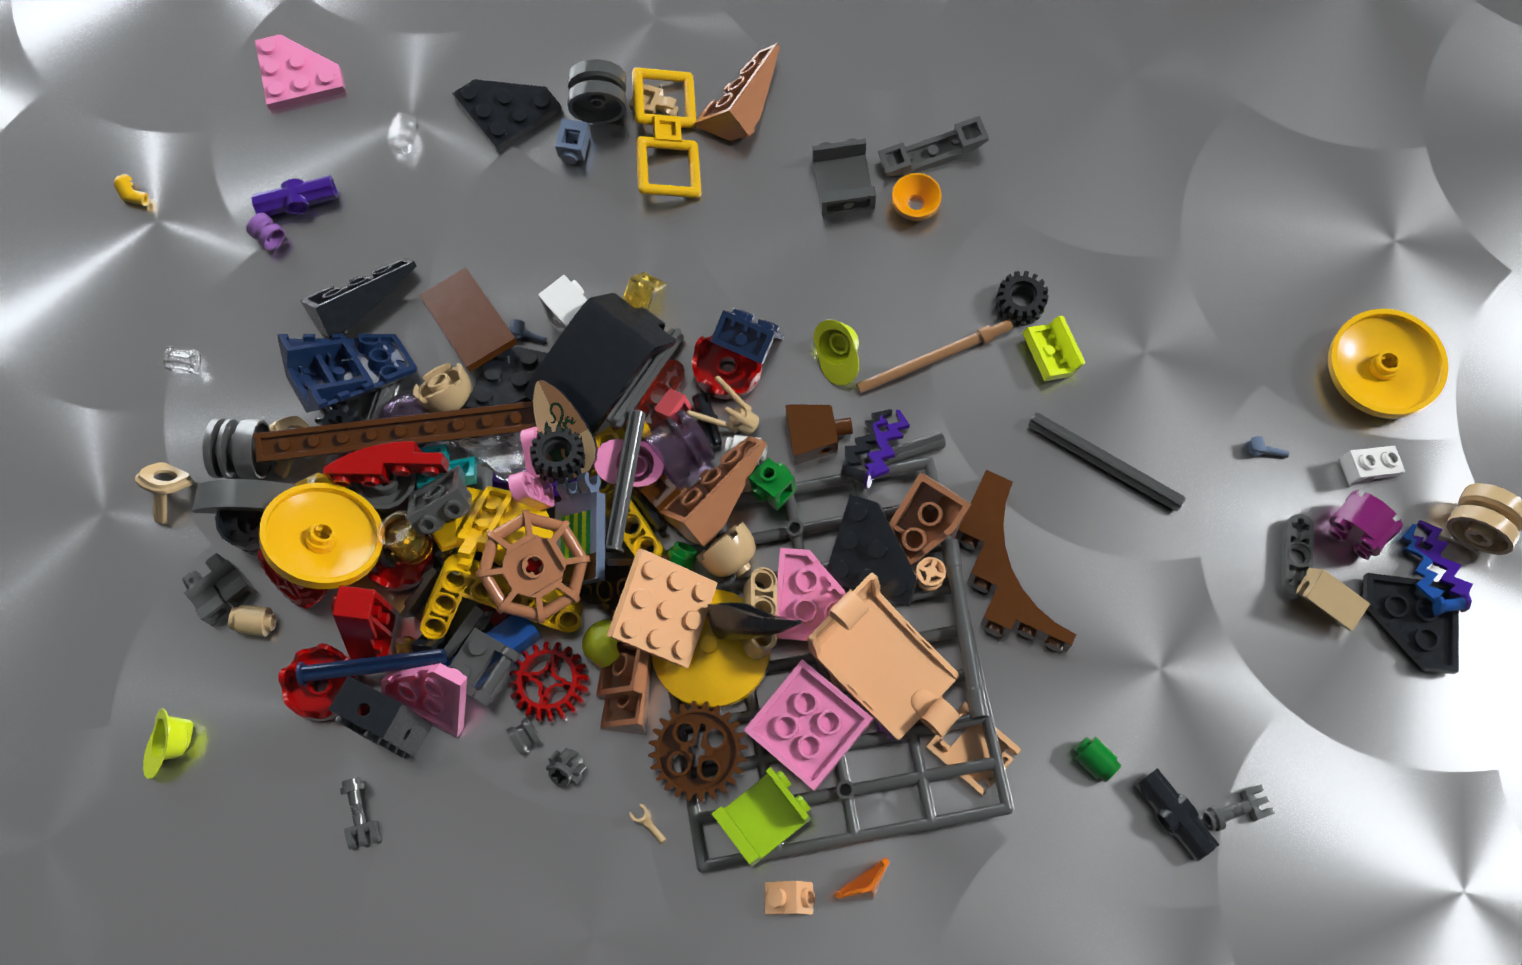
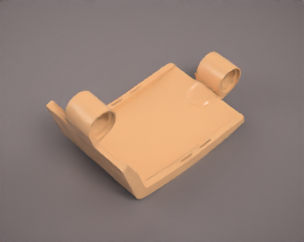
M871 572L853 592L850 589L829 610V616L807 638L811 654L896 740H901L919 720L934 734L942 737L962 716L942 697L959 678V673L880 593V583L874 573Z

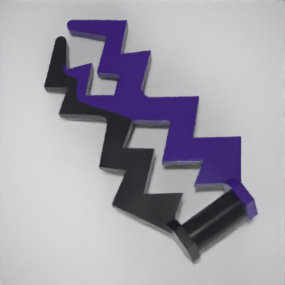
M892 409L874 412L871 414L873 420L865 421V425L871 434L855 438L856 445L845 446V461L841 470L842 480H846L847 477L864 483V488L868 490L874 478L889 473V468L883 460L896 457V453L888 444V441L903 439V434L899 430L910 428V424L900 410H896V417L899 421L896 423L888 424V421L884 419L892 415ZM886 426L887 431L881 432L878 427ZM876 443L880 450L870 452L867 444ZM867 453V457L871 461L870 464H865L867 472L852 467L859 466L861 463L856 455Z

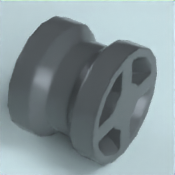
M528 717L524 718L519 726H511L506 729L507 734L521 756L527 753L528 748L532 745L538 746L543 743Z

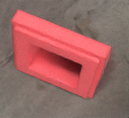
M669 389L655 407L657 414L677 432L690 419L686 412L688 410L695 412L687 397L673 389Z

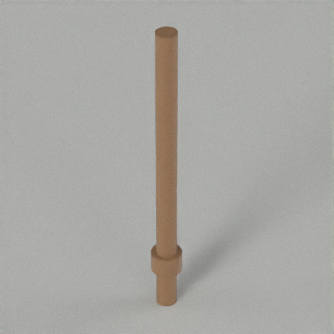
M1008 319L991 327L987 325L979 328L975 334L856 383L857 389L862 394L982 343L984 345L992 342L994 337L1013 330L1012 322Z

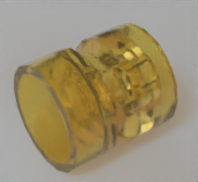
M406 512L392 513L380 525L378 530L380 542L404 563L410 565L420 563L426 559L432 550L433 539L431 535L426 533L420 537L406 519Z

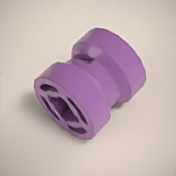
M266 213L254 215L247 223L246 232L253 239H259L260 245L266 250L277 248L285 238V230L278 224H273V220Z

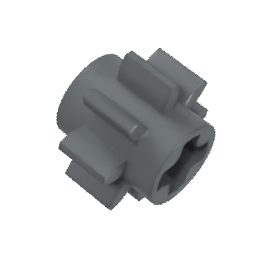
M565 748L562 753L555 750L548 759L550 763L546 770L549 771V778L556 785L567 787L570 782L577 785L584 776L582 772L586 765L583 764L582 756L573 749Z

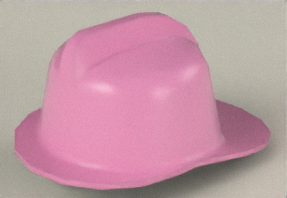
M623 439L609 440L603 443L598 448L597 460L594 464V468L600 478L614 485L617 479ZM641 441L633 487L649 486L662 475L664 468L663 455L652 443Z

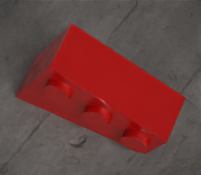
M339 585L338 593L332 598L331 610L350 659L390 655L399 611L376 590Z

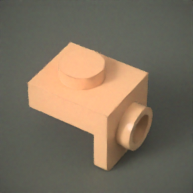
M765 882V915L813 914L815 893L812 882Z

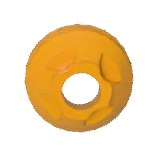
M911 173L903 176L896 182L892 191V202L897 213L903 218L913 221H922L933 216L938 210L942 198L939 184L932 177L921 173ZM917 198L923 202L924 206L921 209L914 210L908 206V202L911 199Z

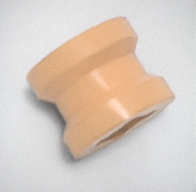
M927 557L919 562L916 568V574L919 578L917 586L927 592L936 591L942 586L946 576V568L941 560L935 557Z

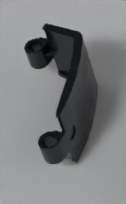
M615 293L591 297L582 305L551 347L525 389L524 395L533 401L535 384L540 380L549 381L567 395L595 436L622 394L648 359L654 354L664 352L673 347L677 340L664 331L665 322L646 308H634Z

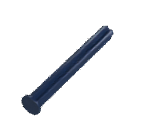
M435 649L312 665L299 662L296 667V678L300 686H306L310 681L392 672L440 663L446 665L447 653L445 649Z

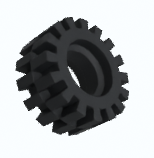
M1016 271L1013 277L1009 274L1000 283L996 306H998L997 311L999 314L1003 312L1002 318L1004 320L1010 317L1012 324L1015 325L1016 320L1020 321V326H1025L1026 321L1032 324L1035 318L1038 320L1042 313H1044L1049 297L1047 295L1048 287H1044L1045 282L1043 279L1037 281L1038 275L1035 273L1031 278L1028 276L1029 271H1024L1023 276H1020V271ZM1015 291H1026L1032 296L1033 301L1028 306H1020L1013 302L1011 295Z
M556 426L555 432H552L551 427L546 428V435L542 431L537 434L538 440L534 438L532 446H530V457L536 475L539 474L540 479L543 481L548 477L549 483L554 484L555 479H559V484H563L566 477L569 481L574 480L573 473L579 476L581 468L585 466L584 447L582 440L579 439V435L576 432L572 434L571 429L567 427L562 432L561 426ZM555 449H565L569 452V456L562 461L553 462L546 458L547 454Z

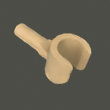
M639 804L645 812L644 816L636 819L630 812L631 819L637 825L648 829L660 844L663 843L666 838L651 821L650 811L643 804Z

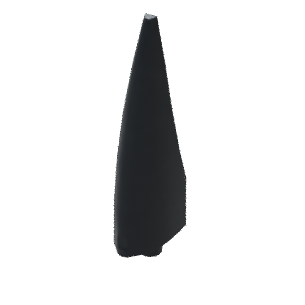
M725 602L708 604L707 616L709 617L712 632L718 639L751 640L768 637L801 624L802 621L800 619L777 616L746 603Z

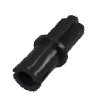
M701 392L692 397L696 413L718 419V415L714 414L708 392ZM697 419L696 423L698 426H701L706 446L709 449L721 446L722 440L718 426Z

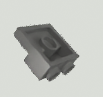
M459 465L409 494L406 519L420 537L426 533L437 532L443 527L445 522L452 518L458 519L464 516L471 508L472 495L465 486L466 474Z

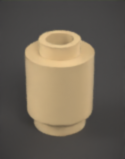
M252 605L233 607L228 619L230 630H235L237 634L265 637L269 635L270 631L275 629L277 622L276 614H273L270 607Z

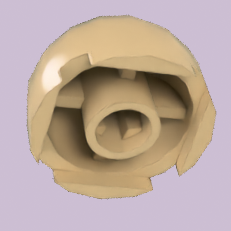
M446 363L426 373L422 377L424 383L420 388L416 383L413 389V395L426 412L433 413L464 409L472 393V383L460 363H457L456 367Z
M741 521L738 525H734L715 539L710 545L711 548L707 551L703 549L696 556L701 565L709 573L717 577H727L734 573L739 577L752 567L749 561L755 554L754 537L744 522Z

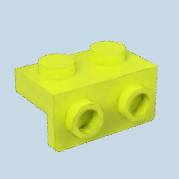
M1057 316L1050 324L1027 327L1022 332L1044 381L1071 377L1085 364V360L1064 316Z

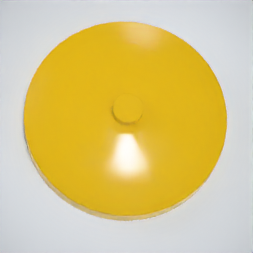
M1373 309L1352 317L1334 336L1328 352L1329 373L1339 393L1357 409L1380 418H1404L1423 411L1440 395L1448 377V357L1440 338L1426 323L1411 314L1399 310Z
M307 483L282 492L265 509L259 529L260 549L270 567L286 580L312 589L339 588V585L347 586L360 580L377 563L384 541L382 521L374 507L358 493L330 483Z
M716 589L711 604L725 602L743 603V597L729 591ZM706 616L689 668L680 667L654 655H651L659 680L675 698L690 706L692 701H696L701 709L705 701L710 703V709H714L717 705L725 708L742 701L760 685L770 664L771 650L762 659L750 658L743 649V640L718 639L712 632L709 617ZM761 638L755 639L758 645L765 646Z

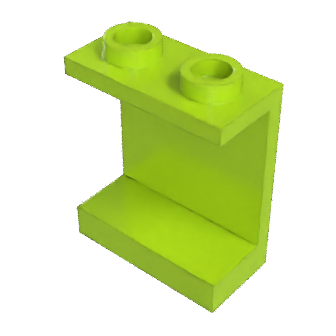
M771 767L766 770L767 775L725 808L720 806L712 813L713 817L752 867L811 820L807 814L811 808L800 794L794 797L788 790V787L792 784L781 770L775 773Z

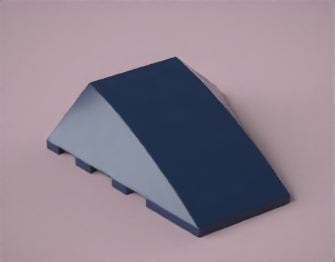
M278 334V343L286 378L306 413L365 396L417 372L416 364L396 334H358V338H346L344 334H332V338H316L315 334H303L302 338H289L288 334Z

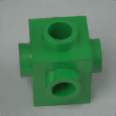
M769 457L762 464L756 465L749 476L751 494L761 503L766 501L777 511L797 491L795 478L791 475L790 470L781 462L776 464Z

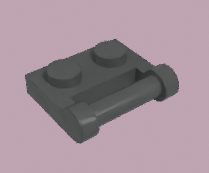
M474 627L449 668L457 669L467 677L466 695L488 706L492 700L491 694L512 661L516 662L520 654ZM496 653L501 654V658L480 691L475 689L474 687Z

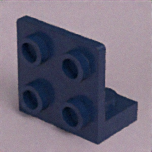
M733 308L732 312L723 310L710 342L764 364L774 338L783 339L785 334L778 331L779 325L762 319H758V322L753 320L755 315Z

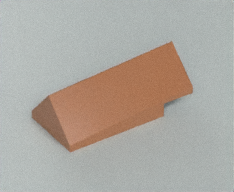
M615 611L611 612V620L613 619ZM618 641L617 650L620 656L610 666L603 667L600 671L596 696L605 699L600 728L646 735L653 666L652 657L649 653Z

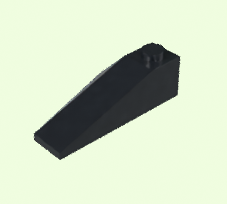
M405 258L372 272L373 277L363 276L358 278L357 276L349 279V283L344 288L335 289L334 286H331L300 301L321 334L329 338L332 337V334L345 335L348 333L347 329L355 326L417 266L415 261Z

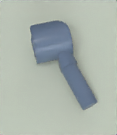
M518 319L510 321L509 330L516 340L526 338L543 344L546 343L547 337L525 330L524 321Z
M1255 436L1251 438V441H1247L1248 452L1252 457L1264 454L1285 458L1289 456V451L1265 446L1264 437Z

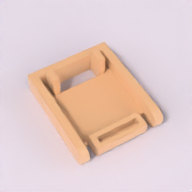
M964 702L957 712L962 715L970 714L968 703ZM982 724L967 727L952 746L942 739L945 736L944 734L942 737L936 735L925 748L945 766L989 757ZM996 728L1006 769L1014 760L1005 752L1006 748L1015 755H1018L1021 749ZM993 770L958 776L981 797L984 796L986 790L978 782L981 780L989 788L995 782Z

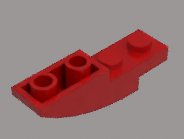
M415 441L379 444L349 453L325 466L323 473L335 485L349 486L350 483H361L364 486L377 487L379 483H389L391 472L396 476H409L410 473H421L427 477H436L439 473L448 472L449 462L443 453L422 452Z

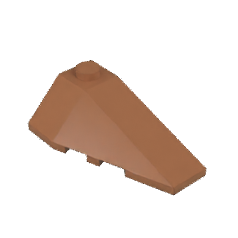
M775 44L759 50L740 70L741 77L723 88L726 94L718 102L712 100L696 120L695 125L729 141L739 138L746 139L751 136L755 131V125L761 118L780 50L779 45Z
M748 436L721 457V464L718 467L709 471L707 469L699 474L701 479L689 489L684 485L679 489L681 493L661 512L659 510L657 512L691 542L705 547L717 537L718 532L727 522L749 480V476L752 474L767 446L766 442Z
M919 473L889 522L911 566L953 533L972 505L923 473Z

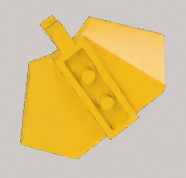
M487 486L485 490L466 487L472 495L469 511L458 519L452 518L448 520L441 529L431 533L441 552L460 547L457 556L461 557V559L457 563V568L469 571L473 564L475 553L477 551H484L487 540L485 534L488 530L492 531L522 514V510H529L530 513L549 517L546 509L536 510L516 501L508 490ZM532 526L533 534L539 537L551 539L555 531ZM522 527L503 539L512 544L526 536L525 528ZM500 545L497 546L494 562L499 566L503 563L506 551Z

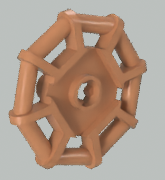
M522 510V514L492 531L488 530L485 534L487 540L479 570L475 573L476 578H480L496 605V611L499 614L507 613L535 620L540 624L570 604L578 603L581 599L579 594L590 557L585 554L569 527L570 523L567 520L560 521L530 513L529 510ZM532 526L555 531L551 539L539 537L533 534ZM520 528H525L526 536L516 542L509 544L503 539ZM560 536L563 538L573 558L565 559L556 544ZM500 545L506 550L501 568L492 569L497 546ZM532 558L534 562L538 560L541 562L542 565L538 568L540 572L538 575L526 571L528 559ZM575 564L568 588L562 583L563 572L566 565ZM502 574L511 591L506 598L493 575ZM556 588L563 593L562 596L543 606L542 597ZM517 594L535 599V608L511 601Z

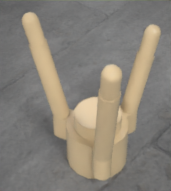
M716 376L715 380L740 406L735 409L725 408V411L730 414V423L690 410L686 412L688 416L727 428L734 433L741 431L746 435L753 433L759 424V417L751 412L752 407L745 403L720 376Z

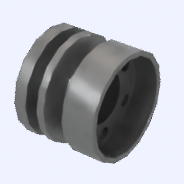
M235 419L211 420L206 427L202 445L203 461L208 475L212 478L226 477L227 479L235 478L237 475L242 479L261 480L266 478L270 472L272 462H256L254 433L269 432V424L265 420L253 419L241 420L240 423Z

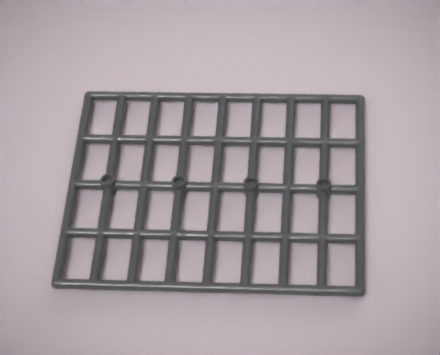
M932 457L886 465L889 468V473L874 478L877 479L925 469L927 476L939 482L935 461ZM841 474L796 482L797 491L784 503L788 521L786 527L751 533L755 544L789 538L793 549L805 550L804 535L840 528L843 516L802 523L798 517L794 495L854 483L856 496L869 500L864 483L848 477L846 480H842ZM751 491L741 493L735 506L758 502V500L751 494ZM900 505L884 507L883 510L886 518H892ZM642 513L643 517L645 518V520L647 521V523L650 525V527H651L652 530L654 531L653 525H652V524L650 523V521L646 518V516ZM726 523L718 532L717 538L727 531ZM950 534L944 540L952 539V535ZM711 543L707 544L705 547L700 546L698 544L691 545L697 550L695 556H697L703 549L707 551L709 548H711ZM939 543L927 554L941 552V544ZM654 545L649 546L646 551L653 553ZM829 561L821 563L826 570ZM775 571L774 574L776 575V578H777V577H778V571ZM734 573L724 577V582H719L716 589L739 595L738 591L743 590L744 584L749 577L736 579ZM755 581L758 587L764 586L761 582ZM949 582L943 583L938 590L932 592L916 588L912 601L951 594ZM888 600L891 605L899 604ZM956 625L918 632L927 642L958 637ZM973 627L972 632L981 683L985 691L989 717L971 720L970 714L962 715L949 730L982 724L989 757L926 769L919 736L933 734V732L923 723L915 724L902 738L908 740L914 772L852 783L850 782L846 757L844 755L835 766L838 780L837 787L800 793V795L808 805L840 799L842 801L847 833L789 844L781 843L759 862L1009 815L1014 811ZM811 653L771 660L766 672L767 674L793 669L803 659L809 665L815 664L816 671L831 683L829 672ZM964 669L956 670L959 673V678L954 683L965 681ZM756 689L745 698L747 711L731 713L730 724L736 721L740 722V724L749 723L762 709L759 708ZM847 691L842 692L853 702H857ZM669 693L671 709L677 714L681 713L680 704L682 702ZM701 724L700 732L705 731V724ZM690 725L681 727L679 737L683 742L688 741L687 734L694 733L693 728ZM881 731L860 735L850 749L897 740L886 739L888 735ZM753 739L755 755L745 757L748 761L739 762L738 767L742 770L758 767L759 779H762L767 775L766 770L770 768L771 764L781 762L771 753H767V750ZM679 755L682 773L687 769L688 761L684 755ZM717 763L703 766V773L706 777L717 775ZM697 766L692 770V779H695L697 776ZM993 770L1000 801L999 804L936 815L929 781ZM917 784L924 818L868 829H859L854 796ZM697 794L694 795L691 802L686 799L697 870L705 873L749 864L741 853L708 859L702 825L717 822L712 815L715 810L700 812Z

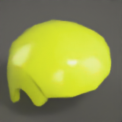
M611 619L599 620L592 624L582 640V649L585 656L601 668L610 666L620 656L617 650L618 641L607 637L612 622Z

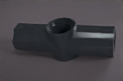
M1158 768L1136 784L1138 790L1156 810V817L1161 825L1171 835H1176L1196 862L1219 846L1216 839L1198 819L1199 815L1194 805L1184 795L1177 793Z

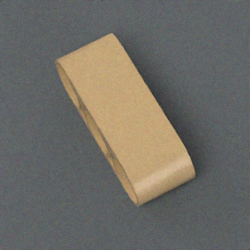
M759 567L754 570L744 584L743 603L751 604L760 610L777 615L776 575L769 568ZM755 581L761 582L765 586V589L759 588L755 584ZM777 634L762 637L761 639L764 641L765 646L758 645L755 639L743 640V649L746 655L756 660L764 658L776 644Z

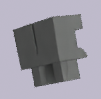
M218 553L212 555L205 562L211 570L205 577H202L195 570L182 578L187 589L183 593L197 609L195 611L200 619L211 626L230 613L231 605L239 607L258 592L237 566L229 560H225Z

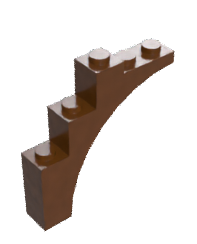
M986 470L973 496L972 505L965 514L955 539L960 540L959 543L962 546L972 550L976 548L981 550L968 581L973 583L972 586L981 592L988 593L991 591L994 593L981 621V625L985 626L987 632L998 637L1002 635L1008 637L1012 627H1015L1020 635L1029 639H1034V637L1041 639L1052 650L1058 652L1062 650L1068 651L1075 640L1076 634L1054 622L1035 605L1023 590L1010 564L1005 547L1003 523L1006 501L1013 481Z

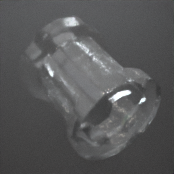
M173 346L167 347L163 356L165 370L174 371L175 369L187 370L190 374H196L201 365L199 350L183 351L177 350Z

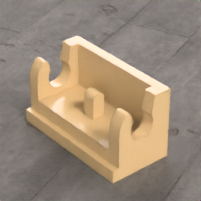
M1308 568L1307 574L1298 586L1296 593L1334 618L1342 627L1344 626L1347 630L1353 631L1370 603L1324 569Z

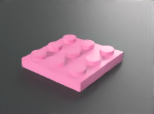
M802 659L744 731L810 788L816 791L874 718Z

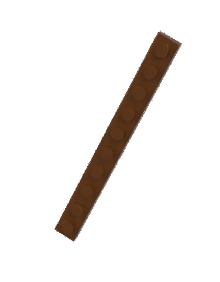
M533 401L260 432L254 433L256 462L264 463L350 453L366 447L392 442L415 441L419 445L521 433L522 430L537 426Z

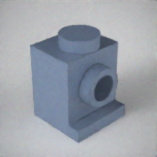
M562 119L555 144L558 157L568 164H575L577 160L584 161L588 143L591 141L588 122Z

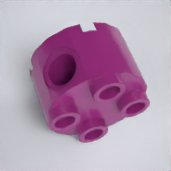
M1354 490L1349 494L1345 503L1337 512L1329 518L1331 528L1328 532L1340 542L1344 540L1354 546L1353 550L1358 556L1369 560L1371 556H1378L1382 553L1384 546L1400 532L1403 523L1401 519L1399 521L1393 519L1396 513L1382 500L1366 492L1363 496H1359V490Z

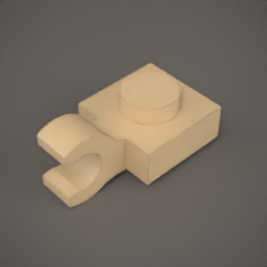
M643 84L644 111L646 114H656L657 110L665 115H677L679 107L675 106L677 102L675 98L663 96L662 88ZM633 95L629 102L631 111H634Z

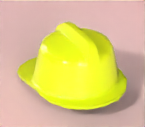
M824 320L817 325L813 336L821 369L831 383L847 385L853 382L859 370L857 354L859 346L858 336L855 330L842 322Z
M164 708L159 709L154 729L144 753L143 772L147 779H152L158 773L164 760L174 759L184 754L191 742L194 726L192 721L168 716Z

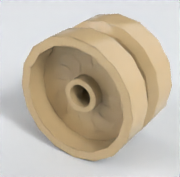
M1484 483L1469 484L1464 488L1459 497L1458 506L1453 509L1447 521V528L1456 539L1473 549L1495 555L1508 554L1513 551L1519 539V531L1522 530V499L1512 492L1495 485Z

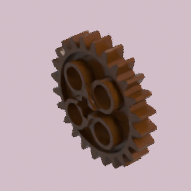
M692 701L691 710H688L682 703L680 704L681 713L677 714L670 709L671 720L668 721L660 718L659 720L664 728L662 730L653 729V732L659 738L658 740L649 741L650 745L656 747V751L649 753L648 757L657 758V763L653 764L650 768L651 770L660 769L661 773L657 776V781L665 779L668 781L664 790L669 791L676 787V798H679L683 792H686V799L690 802L695 794L698 795L700 802L705 801L706 793H709L712 799H717V789H720L724 794L728 793L725 784L729 782L736 785L737 781L733 774L744 773L738 767L739 762L748 761L747 758L740 756V751L748 749V746L740 744L739 740L744 738L746 734L735 732L740 722L736 721L730 724L729 720L732 716L730 712L720 716L721 706L719 705L713 711H710L709 702L705 701L702 709H699L698 703ZM705 724L701 748L705 749L706 753L705 755H699L697 776L695 779H692L691 773L694 768L696 755L691 753L692 747H698L700 726ZM684 725H690L694 730L692 739L687 742H683L679 737V731ZM715 730H720L724 735V741L719 747H712L709 744V735ZM679 755H684L688 761L687 769L682 773L676 772L673 767L674 759ZM708 761H715L718 765V773L713 778H707L703 773V766Z

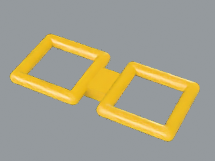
M634 68L632 70L634 120L638 124L652 125L653 137L639 136L636 138L638 191L646 195L700 197L701 179L698 143L693 140H682L681 127L694 128L696 126L694 78L692 73ZM643 79L683 82L686 117L646 114L644 111ZM647 148L688 151L690 187L649 184Z

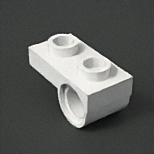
M1395 445L1350 450L1339 458L1350 487L1359 486L1374 479L1396 477L1405 473Z

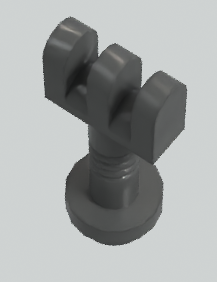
M360 777L342 781L340 793L341 795H348L354 826L344 829L349 850L357 848L356 835H358L361 846L368 845L367 832H370L373 843L380 842L381 838L377 820L366 823L365 814L363 813L360 790L365 789L364 782L361 783Z
M1260 784L1240 792L1244 800L1243 802L1221 810L1215 805L1208 807L1207 812L1203 813V819L1210 830L1221 831L1226 828V821L1250 813L1254 822L1275 814L1273 808L1261 811L1260 805L1268 803L1270 800L1268 796L1256 800L1254 794L1261 793L1264 790L1263 785Z

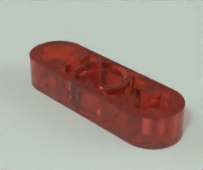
M677 360L667 361L637 407V410H641L646 414L645 419L650 413L649 407L653 409L650 415L652 423H647L651 429V434L658 429L663 420L655 411L658 403L653 402L651 398L657 391L667 393L670 389L666 385L668 381L667 371L673 372L674 369L677 370L678 377L672 376L669 381V386L673 390L679 392L685 381L684 367Z

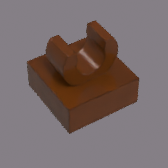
M663 472L656 482L649 486H643L640 489L642 494L659 512L681 493Z

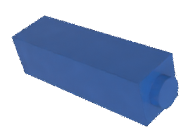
M515 615L509 616L486 633L519 654L543 638L530 620ZM496 653L476 686L489 677L501 658V654ZM456 656L450 659L445 666L449 667Z

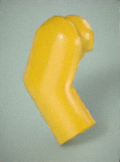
M122 174L115 178L114 188L122 201L142 206L148 204L149 195L144 192L134 191L132 188L133 182H129L132 180L129 175Z

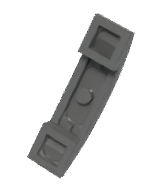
M980 116L954 124V130L906 147L902 142L879 150L878 155L887 176L905 175L927 170L955 160L989 141V137Z
M224 479L202 482L198 484L192 511L194 513L216 514L218 510L264 512L275 497L298 485L249 479Z

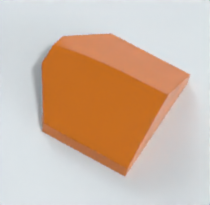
M886 857L865 873L841 890L835 892L833 895L837 902L873 900L889 865L888 859Z

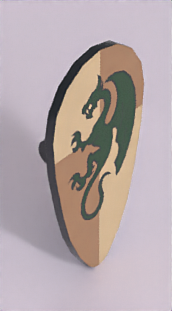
M547 380L538 381L535 384L533 395V408L538 433L542 431L546 435V428L550 427L552 432H555L556 426H561L562 432L565 431L566 427L571 429L572 434L576 432L579 435V439L583 442L585 453V466L581 468V473L589 472L597 460L598 452L596 439L590 427L564 392ZM555 449L550 451L546 458L553 462L562 461L569 456V452L565 449Z

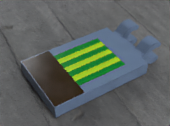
M588 472L579 474L577 481L568 483V478H564L563 484H559V480L556 481V490L561 497V501L555 502V519L560 521L567 520L570 523L569 527L585 554L590 557V562H587L582 585L605 581V494L599 492L601 485L600 476L589 477ZM560 536L556 544L565 559L573 558L563 538ZM575 564L566 565L563 572L562 583L568 588Z

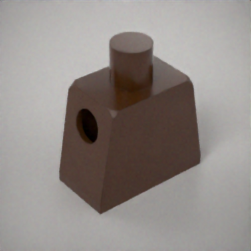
M785 405L794 465L837 452V436L853 434L851 417L834 420L831 405Z

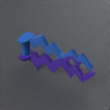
M1419 520L1417 525H1411L1402 538V541L1409 543L1404 551L1422 559V562L1414 572L1422 577V579L1415 587L1433 602L1432 611L1434 616H1439L1449 611L1460 610L1461 613L1467 612L1472 604V598L1469 593L1473 583L1455 577L1462 565L1441 556V553L1448 545L1447 542L1437 539L1443 529ZM1416 526L1431 533L1424 542L1425 545L1431 547L1430 551L1418 547L1424 537L1414 536ZM1431 565L1446 570L1439 582L1453 587L1448 593L1459 598L1444 600L1441 596L1444 591L1430 586L1438 576V573L1428 569Z

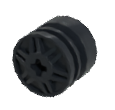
M218 510L215 516L216 529L222 539L246 553L258 557L257 551L260 549L259 526L264 512Z

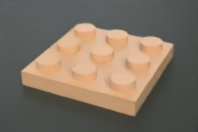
M637 549L607 637L680 667L689 668L708 613V604H711L718 582L644 549Z

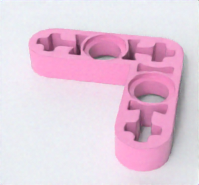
M537 427L522 430L520 434L526 471L509 475L508 484L510 492L516 501L536 510H543L554 507L555 499L552 483H549L548 477L543 481L540 479V475H536L530 457V446H532L534 438L538 440Z

